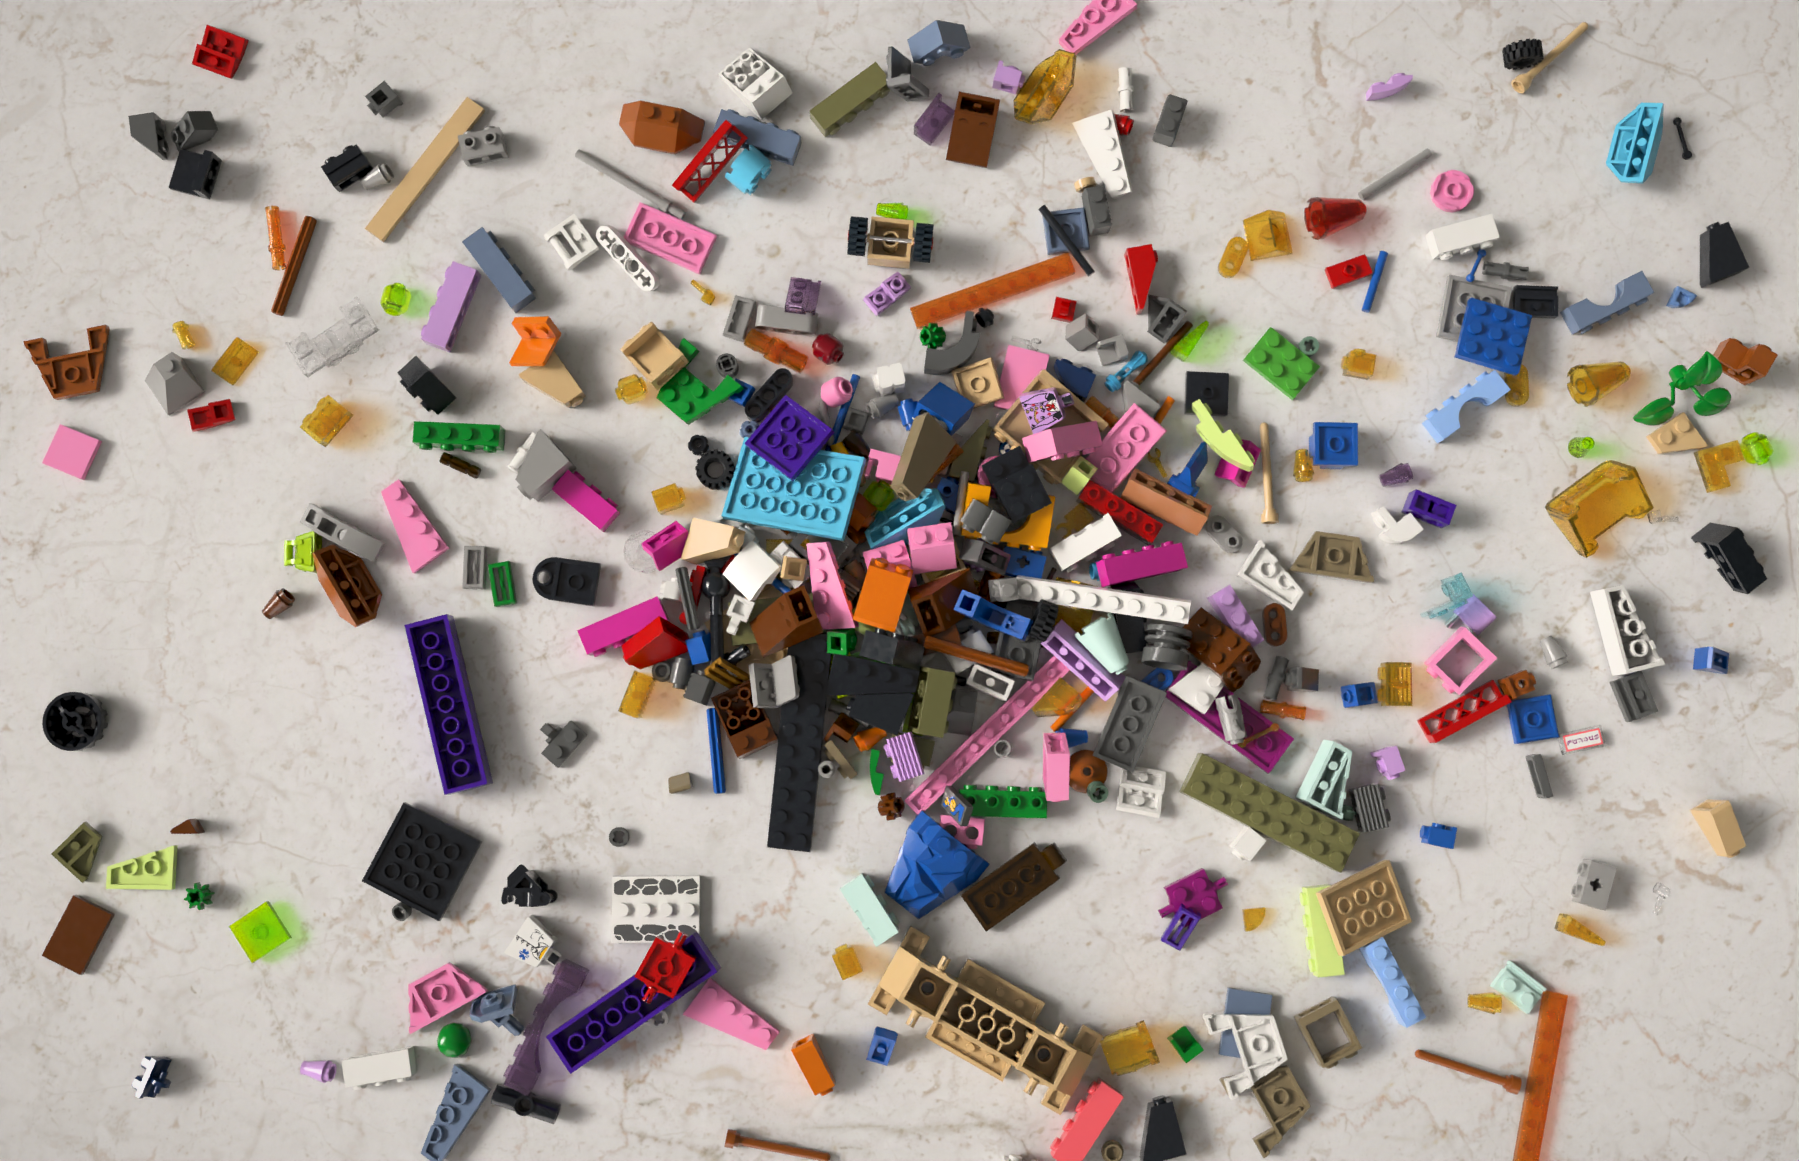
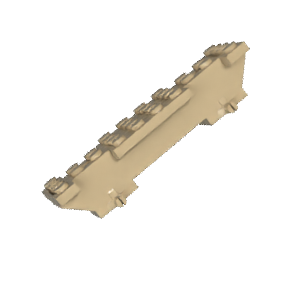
M910 926L871 996L868 1005L887 1015L894 1001L898 999L899 1002L908 1006L912 1011L906 1022L910 1027L914 1028L920 1016L927 1017L933 1021L925 1038L1002 1082L1011 1065L1015 1066L1016 1069L1025 1073L1030 1079L1023 1091L1032 1096L1037 1084L1046 1085L1049 1088L1040 1103L1061 1115L1091 1062L1103 1035L1083 1024L1073 1043L1065 1040L1063 1036L1069 1028L1068 1026L1060 1022L1056 1032L1053 1033L1035 1022L1045 1005L1044 1001L970 959H967L958 977H955L945 971L951 961L949 958L946 959V956H942L937 966L920 957L930 936ZM931 982L934 985V989L930 993L923 992L921 989L923 983ZM1042 1048L1049 1050V1055L1045 1059L1037 1056L1038 1051Z

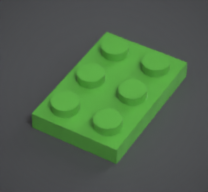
M1271 327L1243 359L1247 365L1291 400L1296 397L1320 367Z

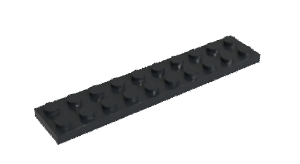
M818 634L788 647L787 656L795 657L800 690L797 699L781 707L767 841L768 848L811 852L819 780L818 767L821 760L827 696L825 694L832 653H827V634Z

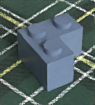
M935 20L907 39L913 62L923 64L924 66L934 64L935 60L941 56H949L953 59L963 56L965 51L971 48L963 24Z

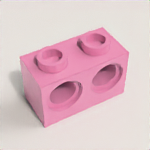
M940 815V826L945 829L947 825H954L956 827L954 837L966 847L977 849V845L982 846L984 818L970 817L968 826H960L951 815ZM969 827H975L978 830V835L975 839L967 838L966 830Z

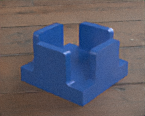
M1314 422L1313 434L1309 437V458H1313V466H1320V469H1342L1343 467L1358 466V423Z

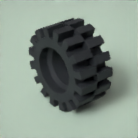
M1539 39L1518 40L1519 42H1512L1511 45H1506L1502 50L1504 67L1509 70L1529 68L1531 65L1535 66L1537 63H1541L1544 59L1542 41Z
M714 449V451L708 450L706 454L703 453L701 455V458L697 460L695 470L698 479L705 487L712 490H721L720 488H726L728 483L731 484L735 466L729 455L724 451L720 452ZM713 462H719L724 467L722 475L717 478L709 476L707 472L708 466Z
M1041 599L1032 615L1031 620L1033 623L1027 636L1045 642L1055 624L1059 606Z

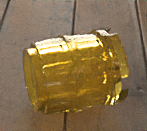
M1144 1020L1135 1023L1136 1025L1118 1029L1104 1036V1040L1100 1041L1112 1075L1117 1074V1076L1136 1072L1150 1064L1152 1066L1160 1063Z

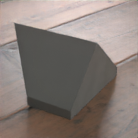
M1148 294L1147 332L1162 343H1165L1183 319L1187 310L1169 298Z

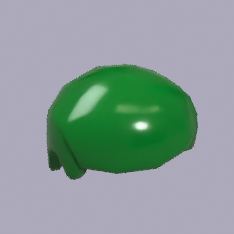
M450 1023L444 1026L437 1038V1046L440 1052L450 1058H458L465 1055L472 1042L469 1029L459 1023Z

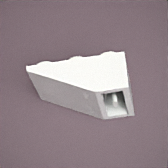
M751 48L744 51L718 74L742 102L761 120L793 93L785 77Z

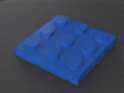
M1471 297L1467 302L1454 358L1516 376L1520 371L1532 315Z

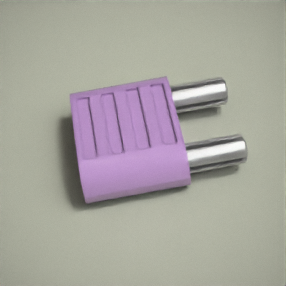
M1471 594L1453 611L1454 615L1444 624L1447 628H1451L1458 620H1461L1473 635L1478 636L1497 617L1474 594Z

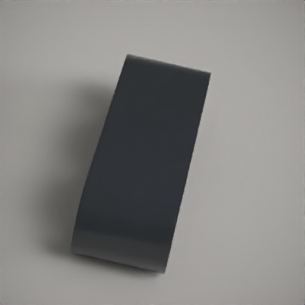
M786 368L776 370L746 403L744 410L750 421L760 422L791 389L793 378L789 370ZM784 375L789 380L786 384L778 383V378ZM767 391L775 393L771 400H766L763 397ZM752 407H759L761 409L760 413L755 416L749 414V411Z

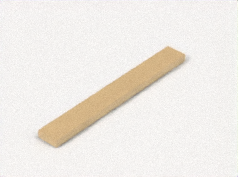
M466 97L365 229L382 242H385L459 146L458 135H463L464 132L470 131L484 114V108Z

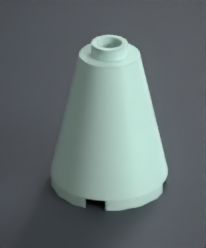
M1109 612L1107 613L1109 618L1100 617L1082 628L1083 633L1081 635L1079 632H1076L1074 635L1110 673L1115 672L1118 675L1128 669L1126 665L1129 663L1114 615Z

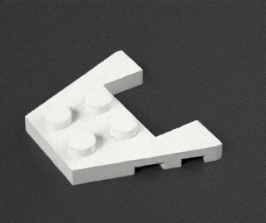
M1203 1014L1209 1035L1232 1029L1245 1072L1224 1079L1231 1100L1236 1099L1240 1093L1252 1087L1256 1081L1268 1075L1288 1059L1273 1015Z

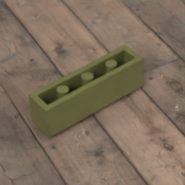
M874 62L809 111L810 119L824 137H827L829 134H836L840 130V126L846 122H852L860 111L868 110L875 100L879 97L884 98L889 94L890 88H888L886 83L887 75L877 62Z

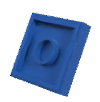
M1551 694L1511 700V703L1507 704L1514 744L1559 737Z

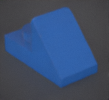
M877 1026L866 1060L888 1066L898 1034L895 1031Z

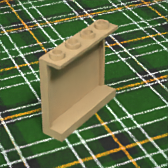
M1043 369L1022 393L1052 387L1057 389L1059 396L1070 391ZM1070 392L1074 404L1064 408L1065 418L1045 429L1097 421L1099 432H1102L1109 424ZM1018 397L993 427L992 431L995 432L994 436L1000 442H1007L1011 446L1010 450L1020 446L1026 457L1022 438L1033 435V432ZM1080 452V455L1067 458V455H1064L1065 458L1052 461L1050 458L1029 464H1032L1035 470L1041 471L1044 474L1043 478L1047 482L1057 485L1062 482V478L1079 459L1082 452Z

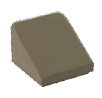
M689 772L672 776L668 779L669 793L671 794L692 789L693 787Z

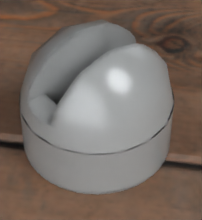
M999 740L995 743L994 752L998 757L1006 758L1011 754L1012 747L1008 741ZM1007 745L1008 748L1000 754L999 752Z

